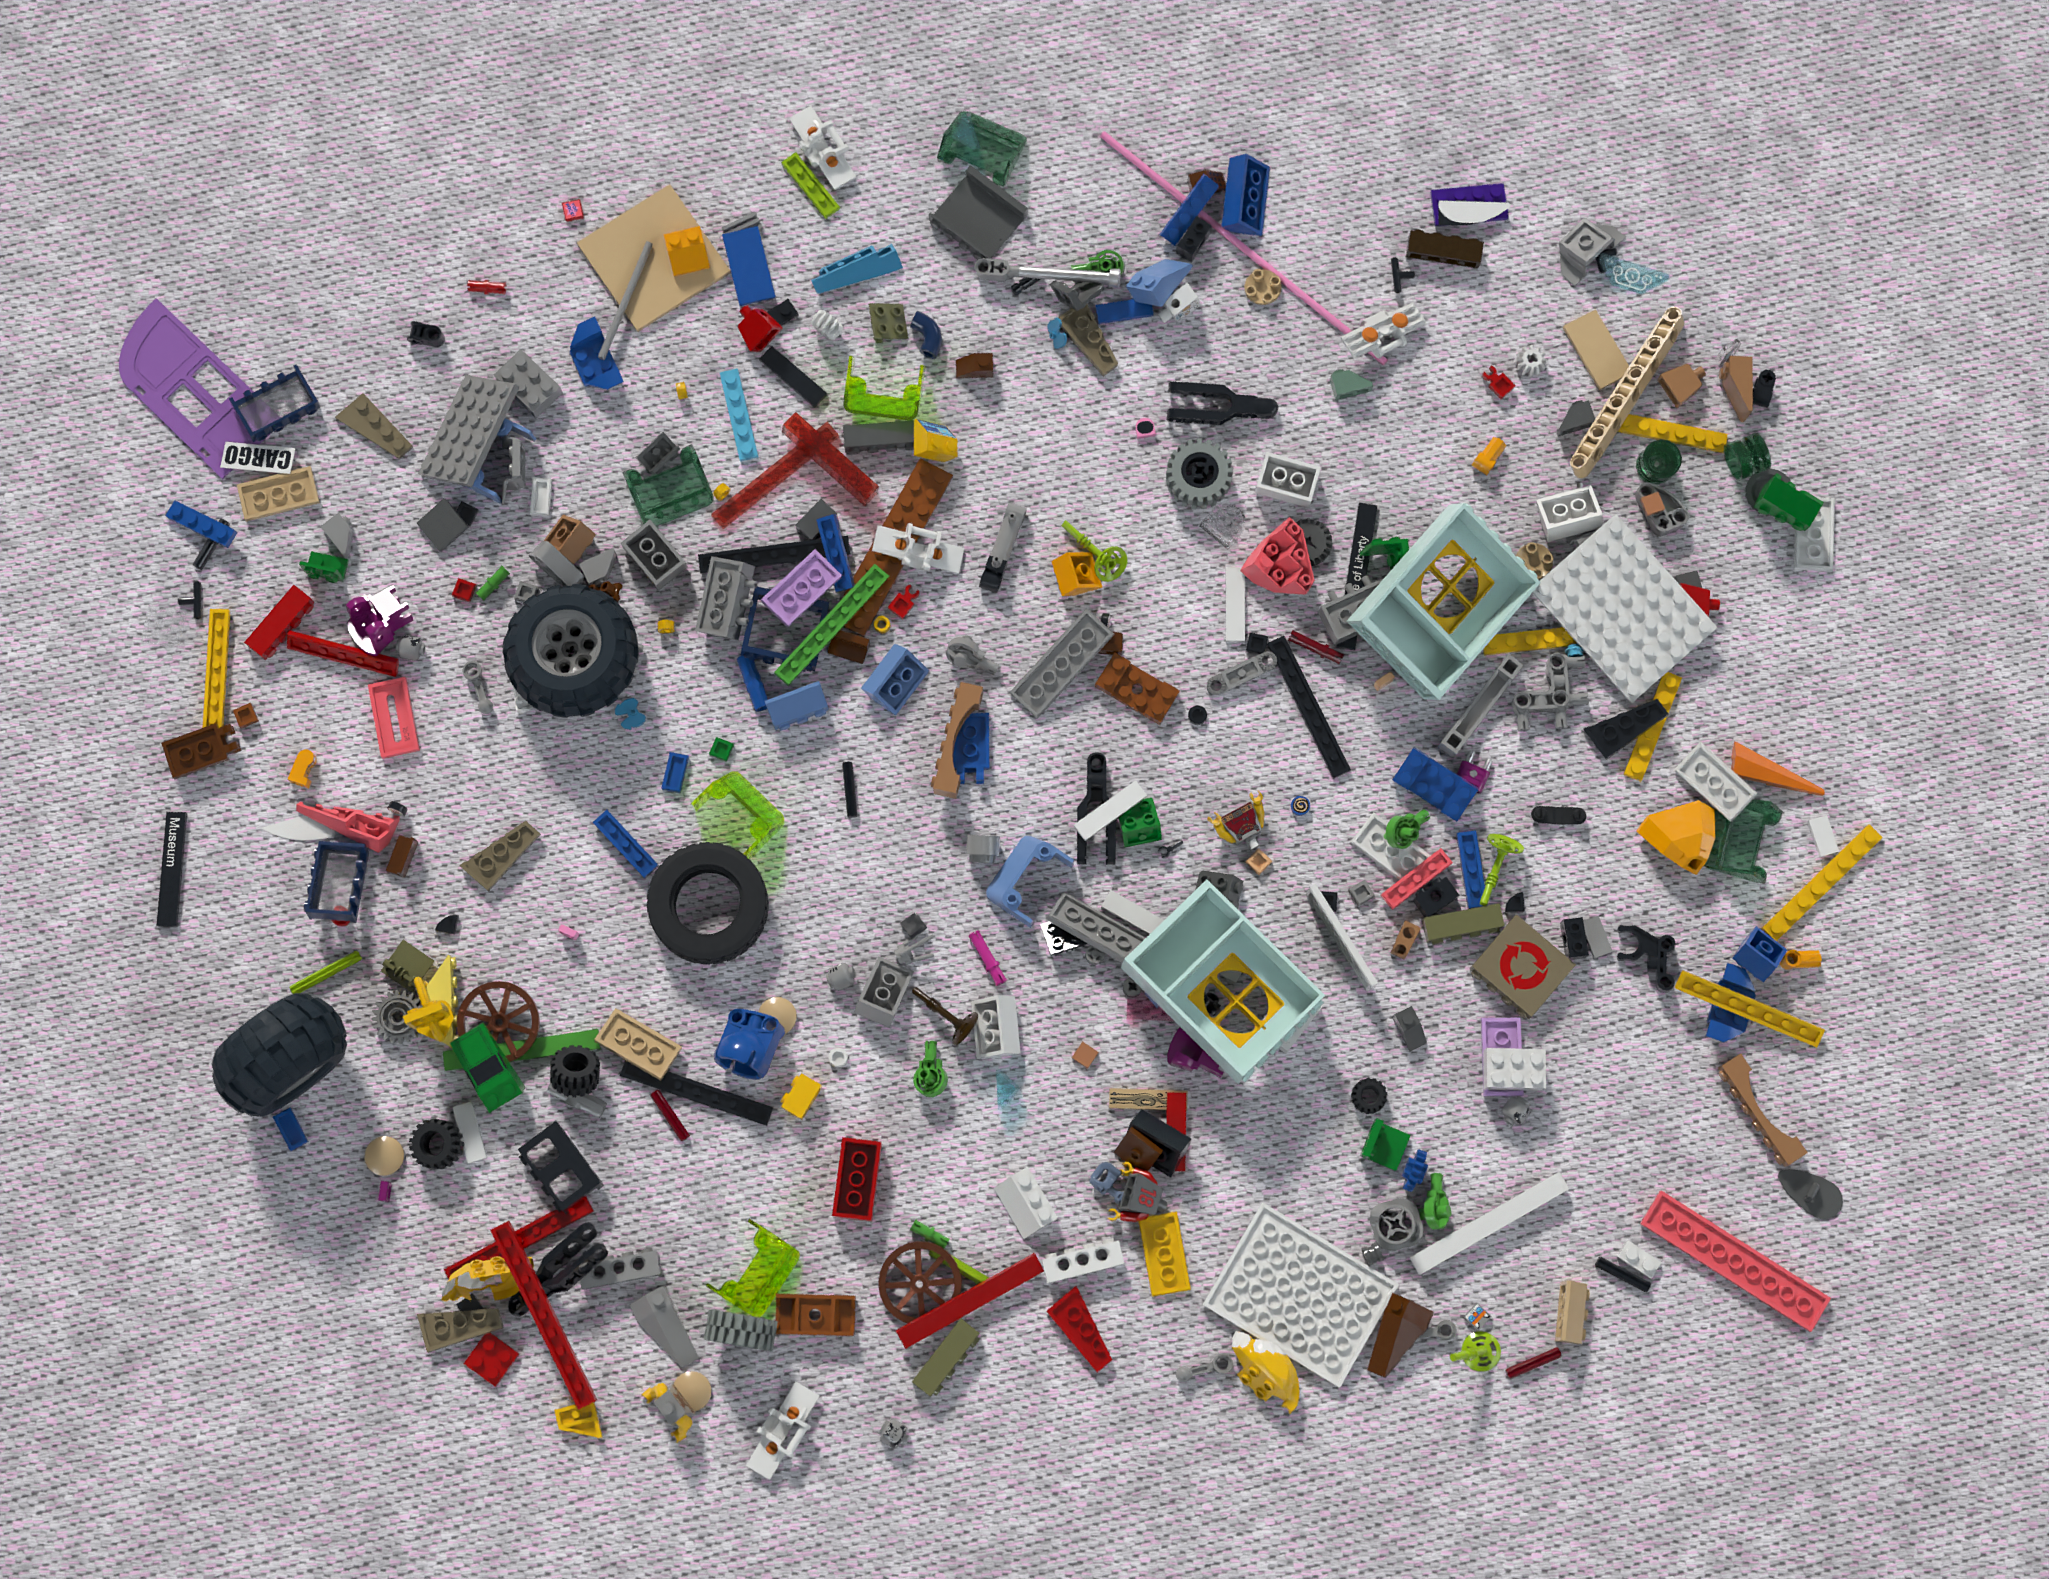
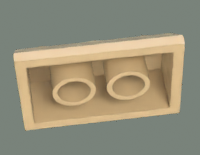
M1570 1280L1560 1282L1555 1333L1556 1342L1582 1344V1341H1585L1586 1329H1583V1325L1588 1317V1309H1585V1304L1590 1296V1289H1587V1284Z

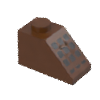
M1203 170L1188 174L1187 184L1190 192L1203 174L1219 185L1215 193L1226 191L1223 172Z

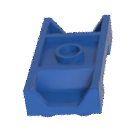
M1413 747L1392 779L1405 789L1412 791L1441 810L1442 813L1456 822L1479 789L1415 747Z

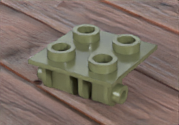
M868 304L874 335L873 339L876 340V343H882L883 339H909L903 304Z
M402 940L389 960L386 959L383 962L382 966L384 967L381 969V972L412 993L416 988L414 978H423L435 961L405 940Z

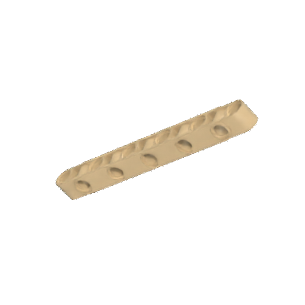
M1670 307L1666 310L1580 442L1578 449L1570 460L1573 473L1577 478H1585L1590 474L1676 341L1685 324L1682 312L1678 307Z

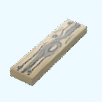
M1109 1088V1108L1166 1110L1167 1092L1187 1093V1111L1188 1091Z

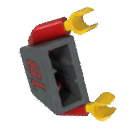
M1129 1162L1123 1163V1166L1128 1167L1129 1170L1124 1171L1120 1169L1121 1175L1128 1176L1119 1206L1121 1213H1118L1114 1208L1109 1209L1108 1212H1115L1116 1217H1107V1219L1111 1222L1116 1221L1118 1218L1121 1221L1138 1222L1155 1215L1157 1210L1164 1212L1168 1204L1167 1201L1161 1199L1163 1190L1158 1186L1153 1175L1140 1168H1132Z

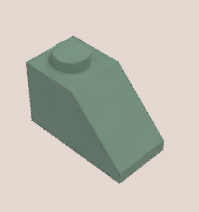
M1336 370L1330 376V384L1335 400L1371 392L1373 388L1371 381L1351 370Z

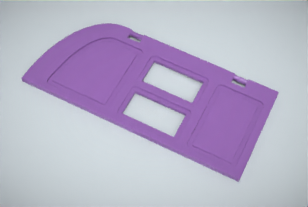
M155 298L135 321L123 343L119 357L120 377L124 384L216 474L224 479L233 470L232 468L220 467L225 442L259 445L264 441H252L229 401L231 397H233L234 401L243 398V393L246 390H250L251 393L254 391ZM207 361L237 388L222 404L192 377ZM182 384L212 411L197 427L167 400ZM139 386L146 392L144 395L137 390ZM262 399L240 409L253 432L281 418ZM203 448L210 454L208 457L201 452Z

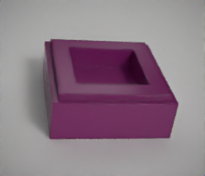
M381 1181L378 1201L390 1202L391 1182Z

